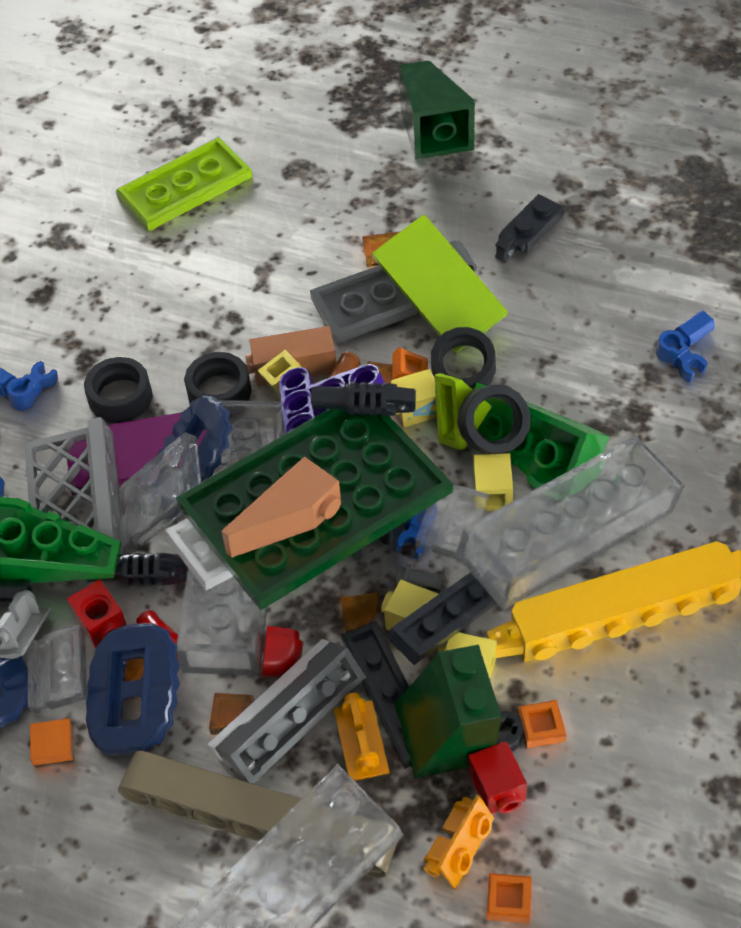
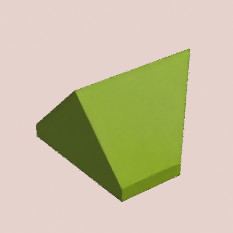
M441 373L435 374L439 443L458 450L465 449L468 444L460 434L457 423L458 412L465 397L474 390L461 379ZM485 400L478 405L474 413L476 430L492 407Z

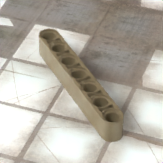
M145 751L134 752L118 787L120 795L136 804L375 878L386 876L400 836L395 829L383 823Z

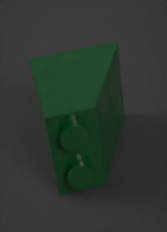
M429 60L399 65L401 114L415 160L474 150V99Z
M479 644L438 652L395 703V711L402 727L401 733L406 750L409 753L414 779L468 768V755L494 746L497 743L502 716Z

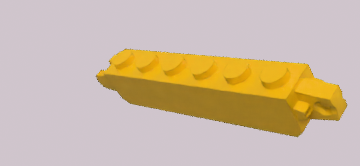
M716 541L518 601L511 611V621L487 631L486 638L497 641L495 658L521 654L524 662L534 659L546 660L554 656L556 652L569 648L581 649L590 645L595 640L608 636L610 638L620 637L630 629L643 625L647 627L655 626L666 618L679 614L683 616L691 615L701 607L714 603L719 605L726 604L735 599L740 592L741 550L731 552L727 545Z

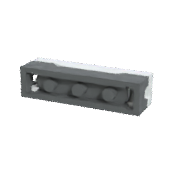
M322 639L207 745L229 775L241 781L254 784L366 676L347 647Z

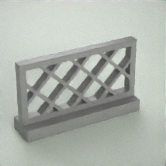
M101 417L88 420V427L26 442L25 457L28 498L31 506L46 513L51 508L61 515L62 520L71 521L77 526L83 525L92 529L94 525L95 531L119 540L122 544L119 558L121 555H124L126 550L114 435ZM86 440L87 448L78 459L67 453L75 442ZM46 449L55 451V454L44 467L37 464L36 452ZM64 457L74 464L61 479L53 474L52 471ZM84 469L89 472L90 479L80 491L70 483L79 471ZM49 477L56 481L58 485L45 499L39 495V488ZM67 488L77 496L64 511L54 505V503ZM84 500L92 504L93 511L85 522L82 523L73 515Z

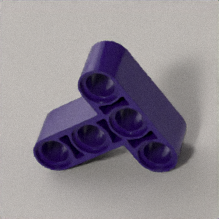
M372 364L362 365L317 383L313 382L309 372L303 367H296L287 371L279 381L285 433L328 410L312 409V386L346 387V384H350V382H356V384H361V382H366L367 384L385 383L377 366Z

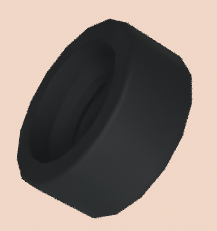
M456 327L444 332L435 341L431 350L433 376L439 373L451 376L443 366L445 354L458 346H471L481 351L484 357V365L478 374L469 378L458 379L463 380L473 390L476 382L488 386L496 373V353L491 340L483 332L470 327Z
M213 352L202 355L190 364L184 377L189 404H191V401L204 395L216 396L217 400L223 402V406L230 412V415H233L243 409L250 399L252 388L247 365L240 357L231 353ZM228 375L238 380L235 387L226 393L213 395L198 390L201 383L212 376Z
M114 357L105 359L96 364L87 373L84 381L85 395L91 411L96 417H101L106 422L121 423L135 419L142 415L150 406L153 396L147 370L140 362L132 358ZM130 380L138 384L135 391L125 398L110 400L99 396V392L106 385L114 381Z
M489 385L475 389L465 397L459 408L457 423L462 438L470 447L480 453L502 454L514 450L524 441L530 430L531 415L527 402L519 392L508 386ZM490 398L501 399L506 402L512 409L514 417L513 428L510 434L498 441H490L483 438L477 432L474 424V413L478 405Z

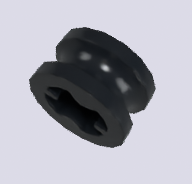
M500 712L502 718L499 731H502L505 726L512 728V731L505 739L498 737L496 745L507 741L513 752L522 744L523 723L517 715L511 712Z

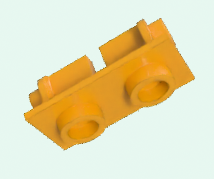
M359 693L346 695L342 707L333 709L349 781L353 782L389 774L390 771L373 701L365 702L363 698H360Z
M476 795L474 800L463 797L461 802H455L451 813L442 827L445 833L453 835L452 838L448 839L438 835L429 852L424 857V862L426 863L423 868L424 871L436 878L442 873L450 886L455 890L463 875L469 871L472 859L482 840L490 833L494 820L480 795Z

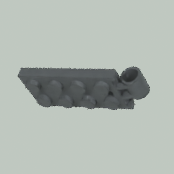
M456 240L449 242L470 268L476 272L477 266L463 244ZM379 265L310 290L311 300L325 325L330 326L331 334L336 344L420 314Z

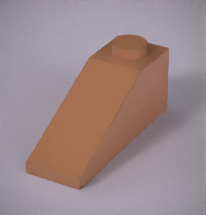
M303 457L222 530L226 554L230 557H235L315 529L325 518H331L338 511L341 505L339 481L306 457Z

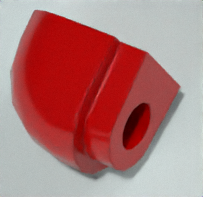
M267 626L261 678H280L301 659L304 643L299 639L300 633L289 628Z

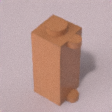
M330 326L249 339L251 353L245 354L249 374L255 373L257 386L267 385L258 370L284 350L301 367L307 369L311 377L328 375L336 365V353Z

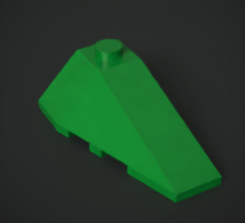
M476 382L474 390L487 385ZM487 399L485 401L492 407L478 429L490 441L504 439L513 428L514 417L512 409L501 399ZM527 402L531 415L530 430L519 446L505 453H510L511 464L516 465L527 476L526 480L534 488L566 502L598 469L610 436L580 422Z
M0 497V581L30 580L31 583L114 578L122 545L119 540L83 525L76 526L62 520L60 515L50 511L48 513L43 512L20 498Z

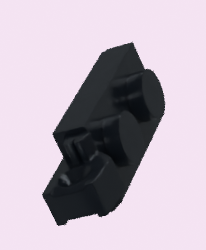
M538 194L502 229L498 235V242L495 244V258L506 263L518 250L528 253L563 217L564 206Z

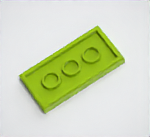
M217 137L115 190L119 200L148 231H151L252 178L253 175L252 169L220 137Z
M425 214L372 252L374 260L439 337L444 332L456 327H470L486 333L508 316L506 308ZM458 346L451 349V351L456 356L467 346Z

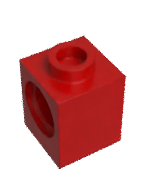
M100 579L66 598L75 620L94 648L99 645L107 633L127 625L121 608ZM105 615L102 618L95 619L97 616Z
M507 741L468 755V774L478 795L481 796L491 814L498 811L501 814L512 812L519 808L522 802L526 801L527 782Z

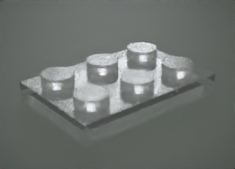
M184 432L120 486L119 499L121 500V530L123 531L124 548L134 551L138 550L183 514L177 506L175 497L201 483L196 436Z

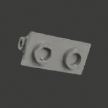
M28 590L15 594L12 603L8 607L9 612H5L0 619V658L14 659L23 656L51 611L50 607L38 608L34 594Z

